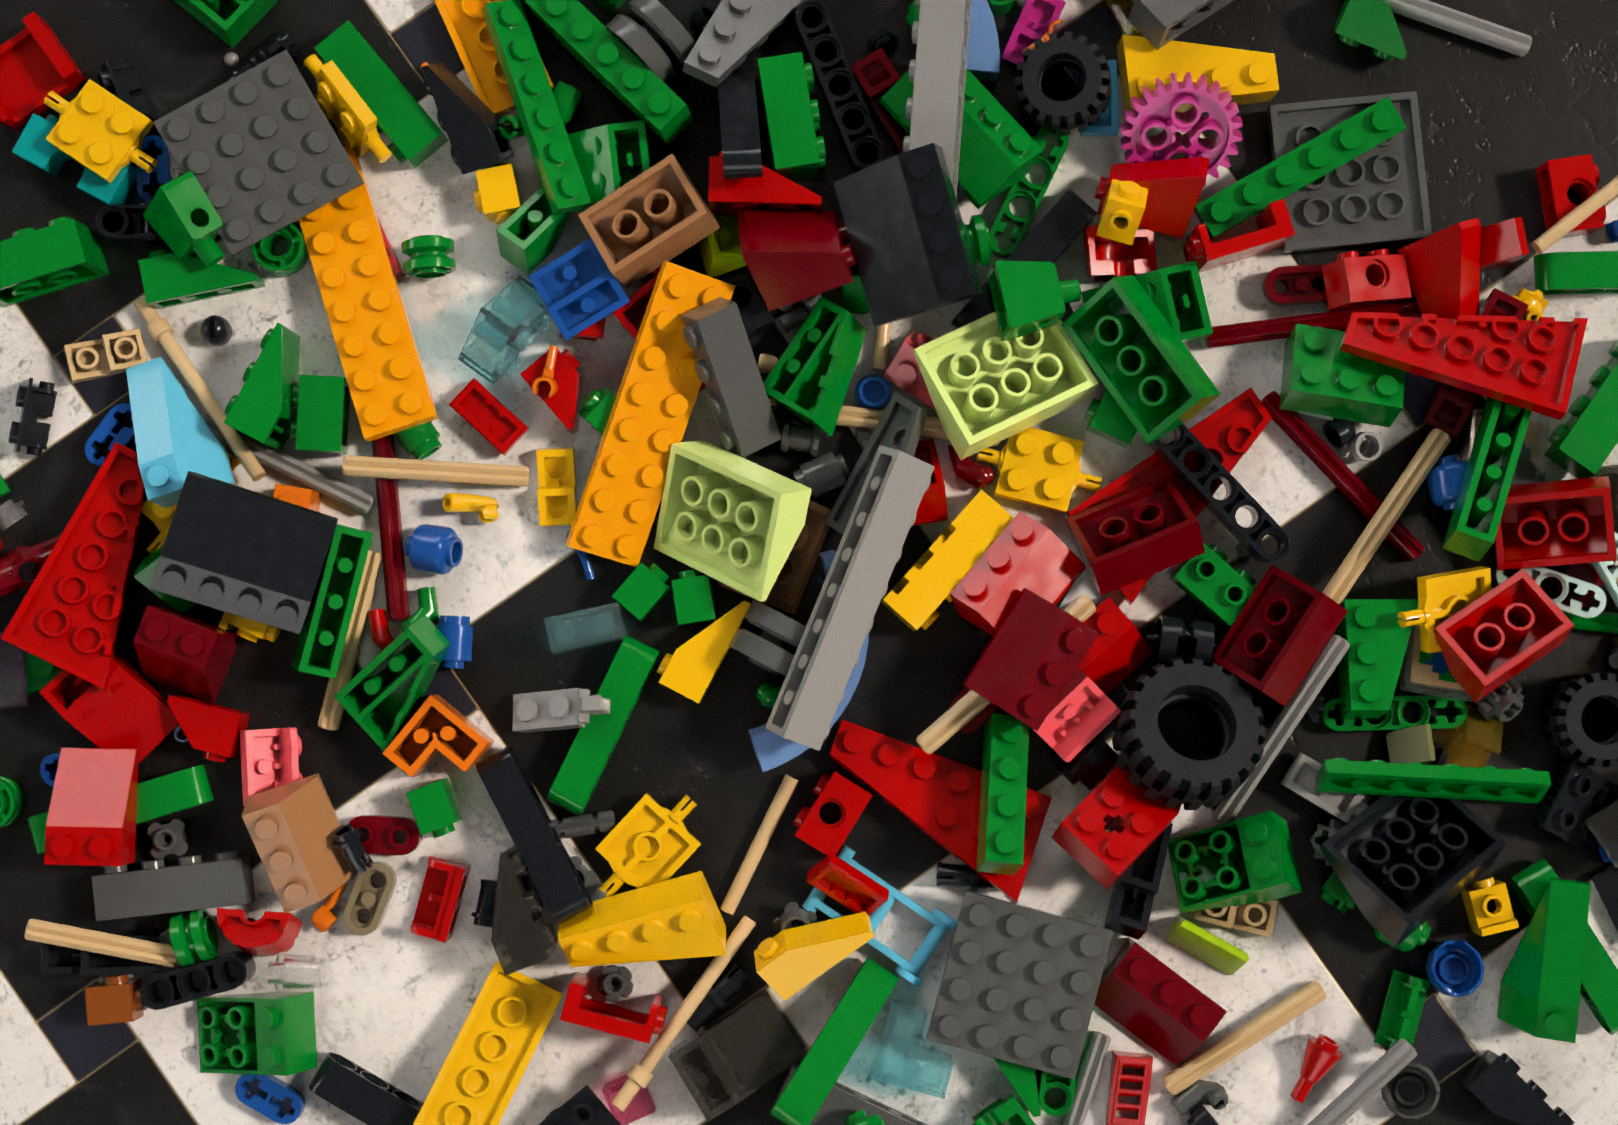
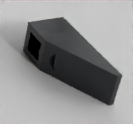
M440 61L422 67L425 88L434 98L438 109L437 119L439 125L448 135L452 146V159L456 166L460 167L462 175L515 156L509 139H505L500 133L499 127L503 126V124L499 123L500 118L443 62Z
M1487 1050L1457 1080L1484 1109L1495 1116L1524 1125H1573L1575 1123L1558 1106L1553 1110L1544 1101L1548 1096L1545 1091L1531 1079L1526 1083L1517 1074L1521 1069L1519 1065L1504 1052L1499 1056Z

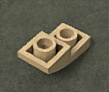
M140 328L105 334L100 339L64 345L72 384L126 372L127 368L148 361Z
M1272 900L1262 903L1198 910L1195 914V920L1272 938L1280 901Z

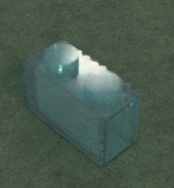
M619 602L544 618L550 649L554 654L568 653L569 650H582L584 647L590 648V646H597L598 644L604 645L605 642H618L620 639L624 640L628 635L622 605Z

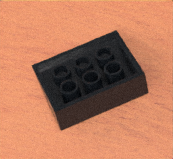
M931 143L897 154L833 182L874 327L983 295L943 150L940 146Z
M188 471L150 589L300 634L338 518Z
M1383 795L1323 842L1320 849L1366 920L1396 947L1494 864L1506 841L1458 799Z

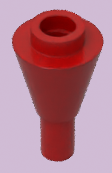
M1319 1034L1317 1038L1309 1036L1300 1071L1301 1076L1290 1094L1293 1099L1304 1103L1314 1083H1317L1343 1057L1341 1052L1338 1051L1340 1045L1336 1041L1323 1034Z

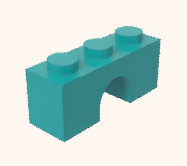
M33 113L12 152L23 160L57 177L62 166L67 161L73 159L46 140V137L59 119L48 114L45 120ZM131 162L121 169L110 184L84 166L83 175L76 187L107 205H124L137 182L136 169L131 166Z

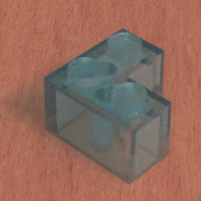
M519 275L480 309L458 357V360L493 385L504 375L510 377L517 370L522 361L518 357L519 353L527 348L535 333L541 335L552 321V317L546 309L547 306L531 282Z
M889 998L870 1068L871 1079L944 1099L954 1065L952 1054L920 1046L928 1015L926 1008Z

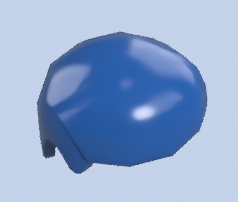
M1445 940L1428 954L1425 969L1428 981L1437 991L1451 997H1463L1472 994L1482 983L1485 967L1480 953L1467 941Z

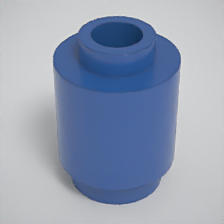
M440 615V625H436V627L450 642L442 659L441 668L464 669V661L472 662L473 626H470V617Z

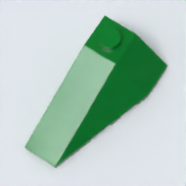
M1558 878L1550 879L1532 916V920L1501 978L1497 1018L1534 1037L1575 1043L1591 883Z

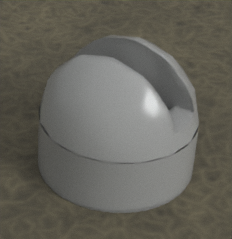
M1359 432L1351 440L1348 448L1350 454L1357 460L1373 461L1382 452V441L1374 432ZM1365 437L1366 440L1363 442V444H1362V446H1361V448H1360V451H1359V447H1360V445H1361V443H1362L1363 438Z

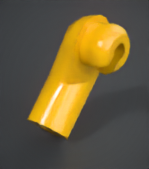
M446 493L444 495L443 508L446 512L479 513V520L483 523H491L499 518L497 511L499 504L492 497L468 493Z

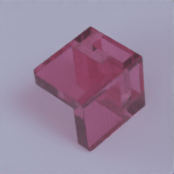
M627 1074L605 1083L602 1089L612 1115L621 1125H629V1123L652 1114L656 1110L655 1103L647 1086L645 1089L643 1087L639 1089L624 1112L611 1103L628 1080Z

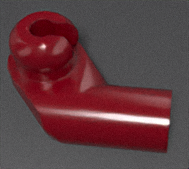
M952 445L948 446L954 473L958 480L974 488H984L986 485L993 483L995 474L990 466L986 465L983 467L971 461L970 457L960 460Z

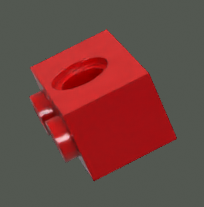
M1592 154L1547 160L1536 168L1546 231L1598 191L1597 186L1600 181L1598 166L1593 164ZM1568 189L1574 190L1578 194V205L1573 204L1568 199ZM1605 205L1562 238L1592 234L1603 228V222L1606 219Z
M1379 249L1367 252L1364 257H1359L1358 251H1350L1337 254L1336 261L1322 266L1328 310L1379 306L1412 298L1405 254L1389 255L1388 249Z
M834 770L830 776L823 773L812 791L818 797L811 808L804 805L793 822V825L798 827L795 836L825 855L829 853L836 855L873 796L871 792ZM827 802L838 804L841 808L840 818L831 823L824 821L819 814L823 804Z

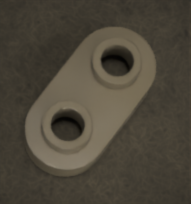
M373 862L370 868H367L365 865L364 867L367 871L357 875L343 912L345 927L355 935H368L375 931L382 923L397 882L395 871L387 863ZM375 873L381 874L384 878V884L381 887L375 886L372 882V877ZM364 908L370 912V920L368 922H364L359 918L360 909Z

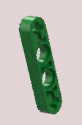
M1042 127L1034 141L1044 151L1046 141L1042 137L1049 138L1051 133H1048L1046 128ZM1056 130L1055 134L1058 136L1057 142L1062 146H1054L1047 159L1054 160L1055 163L1052 165L1042 157H1038L1034 165L1042 167L1046 172L1045 181L1040 184H1032L1025 175L1011 186L989 232L992 254L996 257H1009L1022 242L1068 147L1069 137L1068 135H1063L1061 130ZM1015 198H1023L1028 201L1030 205L1028 215L1024 217L1013 215L1009 207L1011 201ZM1002 217H1005L1012 224L1023 226L1021 231L1016 226L1014 227L1009 239L1014 245H1006L1004 249L997 247L998 240L994 238L995 234L1001 236L1008 225L1007 222H1001Z
M1454 695L1393 696L1390 710L1384 714L1383 719L1379 723L1371 724L1366 719H1357L1358 725L1354 726L1355 719L1340 718L1339 725H1336L1335 719L1328 717V712L1335 709V704H1338L1340 709V697H1334L1324 701L1323 715H1319V720L1325 728L1333 731L1400 730L1429 724L1428 722L1431 717V729H1450L1459 727L1465 722L1468 709L1463 699ZM1428 700L1432 701L1430 707L1427 702ZM1447 701H1449L1450 707L1457 709V714L1450 717V722H1448L1447 716L1430 715V708H1445ZM1408 702H1415L1420 707L1421 715L1415 723H1408L1402 716V708Z

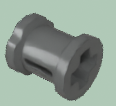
M785 419L780 452L786 453L787 450L807 452L810 453L811 457H817L821 431L815 427L794 425L791 423V420Z

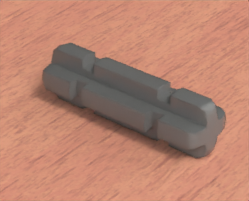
M612 810L599 812L595 816L593 813L566 817L563 818V821L554 819L551 820L552 823L548 824L550 828L555 827L560 839L562 836L571 838L595 834L596 830H600V832L612 831L616 827V817Z

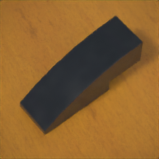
M1172 823L1115 881L1104 928L1112 929L1115 933L1137 940L1146 933L1154 896L1158 893L1173 826Z
M110 933L160 943L159 934ZM41 943V975L80 974V976L159 973V965Z

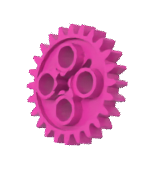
M1186 72L1183 81L1180 82L1177 81L1175 74L1171 73L1169 84L1164 85L1162 80L1156 78L1155 84L1157 89L1153 91L1143 86L1144 99L1131 98L1132 106L1135 110H1124V118L1128 123L1120 124L1121 134L1124 135L1120 142L1121 148L1126 149L1124 152L1126 163L1169 160L1175 153L1186 154L1184 158H1208L1207 174L1218 179L1220 176L1217 167L1219 165L1226 168L1231 166L1227 155H1238L1237 145L1234 142H1239L1243 139L1241 131L1237 130L1243 126L1241 117L1236 116L1239 113L1237 103H1230L1232 100L1230 92L1227 90L1220 93L1221 88L1218 81L1213 82L1207 87L1206 76L1203 74L1196 83L1192 82L1190 72ZM1183 103L1193 104V107L1187 112L1181 113L1176 111V108ZM1158 126L1163 128L1162 132L1157 135L1151 136L1146 134L1152 127ZM1211 129L1216 131L1209 138L1199 137L1205 130Z

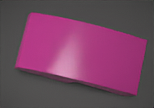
M1026 0L1001 58L1018 65V62L1023 63L1022 50L1049 32L1050 25L1054 21L1059 20L1066 2L1063 0Z

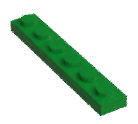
M505 0L486 3L482 8V13L552 213L556 215L587 209L591 204V200L521 1Z
M1386 97L1196 204L1194 212L1201 224L1205 223L1209 238L1212 240L1257 215L1269 203L1289 197L1397 136L1407 128L1389 97Z
M1345 758L1325 759L1315 778L1317 792L1539 803L1551 786L1549 771H1534L1531 768L1514 770L1497 769L1494 766L1477 768L1460 767L1457 764L1440 766L1423 765L1420 762L1403 764L1386 763L1382 760H1371L1368 762L1349 761Z

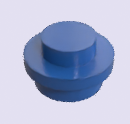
M870 374L864 376L856 385L855 398L862 408L882 410L891 400V386L880 375Z

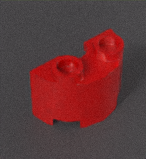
M1098 225L1084 227L1083 237L1088 279L1094 278V281H1110L1113 277L1141 275L1157 270L1154 231L1149 229L1139 230L1138 227L1133 244L1128 245L1096 236Z
M217 908V923L225 937L245 953L257 957L274 956L280 952L283 953L290 950L302 926V922L291 913L265 911L261 919L255 921L254 918H247V913L244 910Z

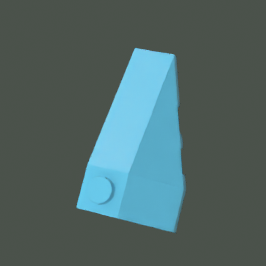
M158 357L127 368L126 374L138 466L148 501L165 508L177 505L188 471L234 485L235 481L226 449L209 429L202 414L191 403L186 395V391L164 359Z

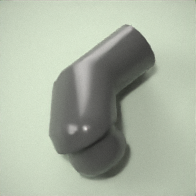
M821 293L803 299V303L778 316V320L786 333L804 324L822 297Z
M1198 1080L1174 1096L1170 1102L1183 1115L1196 1103L1210 1105L1215 1110L1223 1109L1228 1104L1229 1097L1225 1088L1219 1083Z

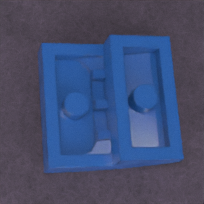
M591 238L528 276L566 341L631 302L620 282L611 274Z

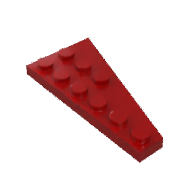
M1352 312L1347 321L1340 351L1561 420L1567 411L1588 318H1574L1572 322L1555 321L1554 317H1540L1538 321L1518 320L1515 316L1456 315L1455 318H1437V314H1422L1421 317H1400L1397 313Z
M1249 388L1189 430L1230 473L1272 419V416L1253 389ZM1174 440L1168 443L1167 445H1172L1174 443ZM1154 453L1066 514L1068 517L1167 476L1170 477L1196 518L1205 505ZM1187 453L1184 456L1185 468L1190 472H1198L1201 466L1198 456L1192 453ZM1217 480L1211 482L1209 490L1212 496L1220 485L1223 484L1222 482ZM1154 574L1118 589L1129 605L1133 603L1139 592Z
M115 442L1 636L3 641L104 691H107L146 494L136 451Z
M842 719L828 757L862 784H866L883 797L887 804L894 809H898L911 820V823L955 858H959L976 871L982 771L934 753L928 755L921 748ZM1028 788L1026 792L1023 866L1015 875L977 872L980 878L987 883H991L1012 903L1018 902L1052 797Z

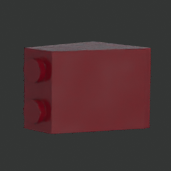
M744 209L737 212L741 254L768 311L854 282L851 267L857 264L845 223H839L834 211Z
M148 605L133 642L144 677L214 704L241 636L232 630H224L214 623L186 612L179 613L170 607Z

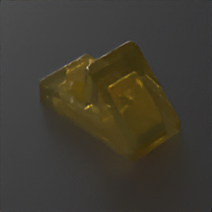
M1467 704V718L1456 729L1447 750L1446 764L1479 768L1487 765L1491 754H1500L1503 722L1498 721L1496 717L1488 721L1476 707Z

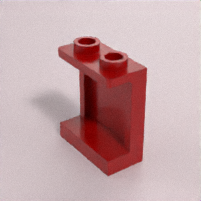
M34 11L21 19L27 28L0 46V124L5 123L14 130L27 123L33 113L38 115L49 107L44 104V99L48 97L54 101L48 95L50 91H54L63 98L87 81L47 22Z
M1281 199L1269 203L1255 217L1259 230L1217 243L1210 241L1205 223L1197 225L1186 237V244L1183 245L1186 262L1196 261L1198 271L1201 273L1280 249L1296 235L1285 200Z
M578 972L571 980L560 1020L648 1044L653 1034L660 1035L668 1011V1007L662 1005L664 995L656 994L650 1013L646 1014L587 998L592 979L591 975Z

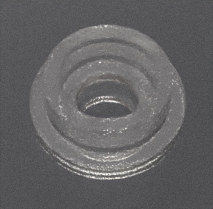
M10 498L0 505V528L2 531L28 514L22 507L25 505L22 500L15 504Z

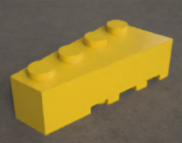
M1122 34L1116 46L1124 110H1135L1131 102L1132 97L1144 99L1143 86L1148 87L1152 91L1157 89L1155 84L1156 78L1162 80L1164 85L1169 84L1171 73H1174L1177 81L1180 82L1183 81L1186 72H1190L1192 82L1195 83L1203 74L1206 76L1207 87L1213 82L1218 81L1221 88L1220 93L1228 90L1232 98L1230 103L1236 102L1237 105L1269 102L1279 91L1274 53L1180 41H1170L1156 50L1145 37ZM1183 103L1176 108V111H1189L1193 104Z
M981 489L886 595L881 603L913 631L918 630L920 627L926 630L940 615L936 608L944 599L948 602L952 601L950 593L1014 518Z
M702 871L592 901V907L565 921L558 927L557 940L571 967L727 955L726 925Z

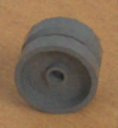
M631 0L628 3V9L633 20L626 15L618 13L605 27L665 83L675 74L674 66L669 58L677 63L684 64V61L695 45V41L675 16L658 0Z
M753 599L745 614V618L749 623L762 629V634L759 637L746 629H737L729 646L748 656V661L777 676L779 674L786 676L794 654L791 652L794 647L798 648L806 626Z

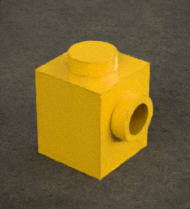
M512 163L475 171L479 188L473 191L476 209L478 212H484L489 222L495 221V224H503L523 205L517 172Z
M1112 179L1100 214L1096 236L1132 245L1145 210L1148 189L1140 187L1132 181Z

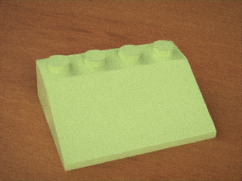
M993 312L914 349L913 353L942 428L960 460L1089 398L1098 382L1078 348L1061 326V320L1054 326L1008 341H1002L996 314Z
M703 439L673 443L669 456L654 549L760 602L766 601L805 525L812 489Z

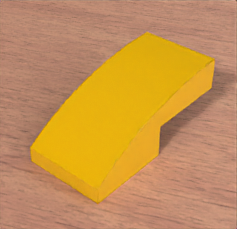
M538 448L536 450L539 485L537 489L540 526L572 525L577 511L575 448Z

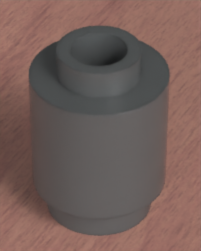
M828 451L800 464V469L792 472L796 482L812 489L810 497L813 496L814 499L847 484L844 477L850 474L842 455L834 456L832 451Z

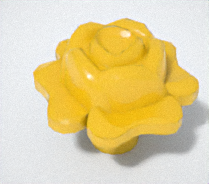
M1522 288L1517 295H1512V297L1529 305L1521 320L1538 321L1540 317H1543V311L1547 307L1548 301L1542 298L1543 293L1540 290L1529 291Z

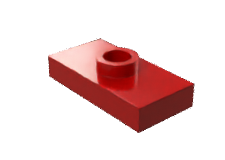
M475 378L449 404L504 456L529 430L521 420Z
M829 853L807 872L806 882L854 913L865 911L870 915L888 900V889L833 853Z

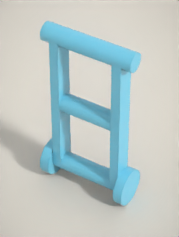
M843 844L836 856L889 890L888 900L869 915L873 934L896 899L934 924L910 961L875 937L867 942L898 964L895 971L899 975L920 987L924 980L918 975L950 927L955 930L957 920L937 907L931 913L852 859L856 852ZM814 887L802 905L807 911L815 913L819 909L832 919L843 916L823 902L827 895Z

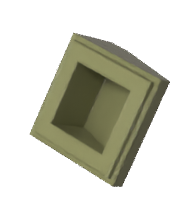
M1430 724L1395 730L1386 734L1389 763L1405 764L1408 762H1420L1426 765L1435 761Z

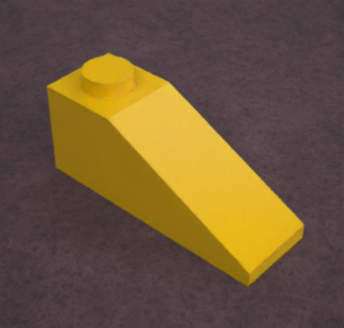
M744 600L677 648L673 655L666 653L657 670V673L662 675L659 683L698 704L701 703L730 648L729 644L737 629H740L751 603Z
M864 911L782 930L773 938L769 937L762 941L754 951L756 972L785 1001L871 940L874 934L870 916Z

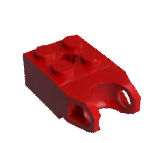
M1119 765L1060 823L1051 837L1106 890L1170 825L1178 815L1182 805L1180 803L1173 809L1164 806V800L1159 797L1154 801L1144 796L1147 790L1140 784L1135 788L1128 781L1131 775L1128 769L1121 770Z

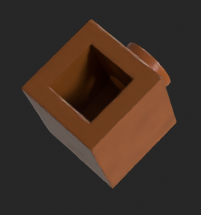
M128 974L108 975L104 977L105 982L95 983L85 988L88 1026L133 1022L143 1017L144 1011L147 1009V1006L143 1004L140 998L141 979L128 980Z

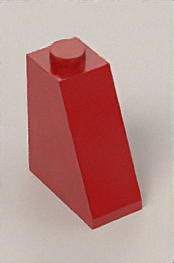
M1194 157L1112 164L1108 177H1100L1094 198L1100 200L1097 214H1101L1112 179L1132 181L1140 187L1148 189L1146 206L1139 227L1183 240L1206 181L1209 159Z
M1479 218L1458 222L1398 249L1399 254H1405L1409 282L1422 314H1437V318H1455L1456 315H1479L1481 223Z

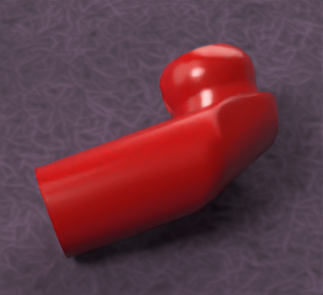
M374 609L367 613L372 640L383 651L395 639L389 630L386 611L384 609Z

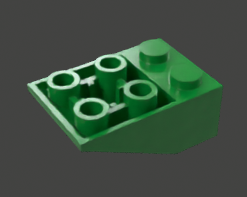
M644 120L606 124L568 134L591 200L588 208L652 167L648 131ZM586 209L577 210V211H572L571 213H574V212H582V211H585Z
M1196 261L1134 276L1184 345L1206 340L1213 334ZM1103 286L1081 292L1083 304Z
M277 322L274 329L270 328L265 333L260 345L263 350L257 361L251 362L246 368L242 378L245 383L239 395H234L229 400L225 408V415L227 417L223 423L263 444L282 451L290 436L291 422L297 421L298 406H293L292 391L294 384H299L300 336Z
M1272 810L1169 840V856L1179 907L1182 913L1262 903L1302 893L1287 821Z
M282 991L207 996L197 999L200 1073L288 1076L317 1068L314 992Z

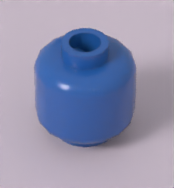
M1458 454L1439 458L1436 462L1437 467L1432 468L1426 477L1432 503L1437 506H1443L1444 511L1454 510L1468 464L1467 460L1460 461Z
M423 524L419 525L413 531V534L407 537L404 551L415 570L443 575L449 573L460 564L463 555V543L458 538L456 532L450 527Z

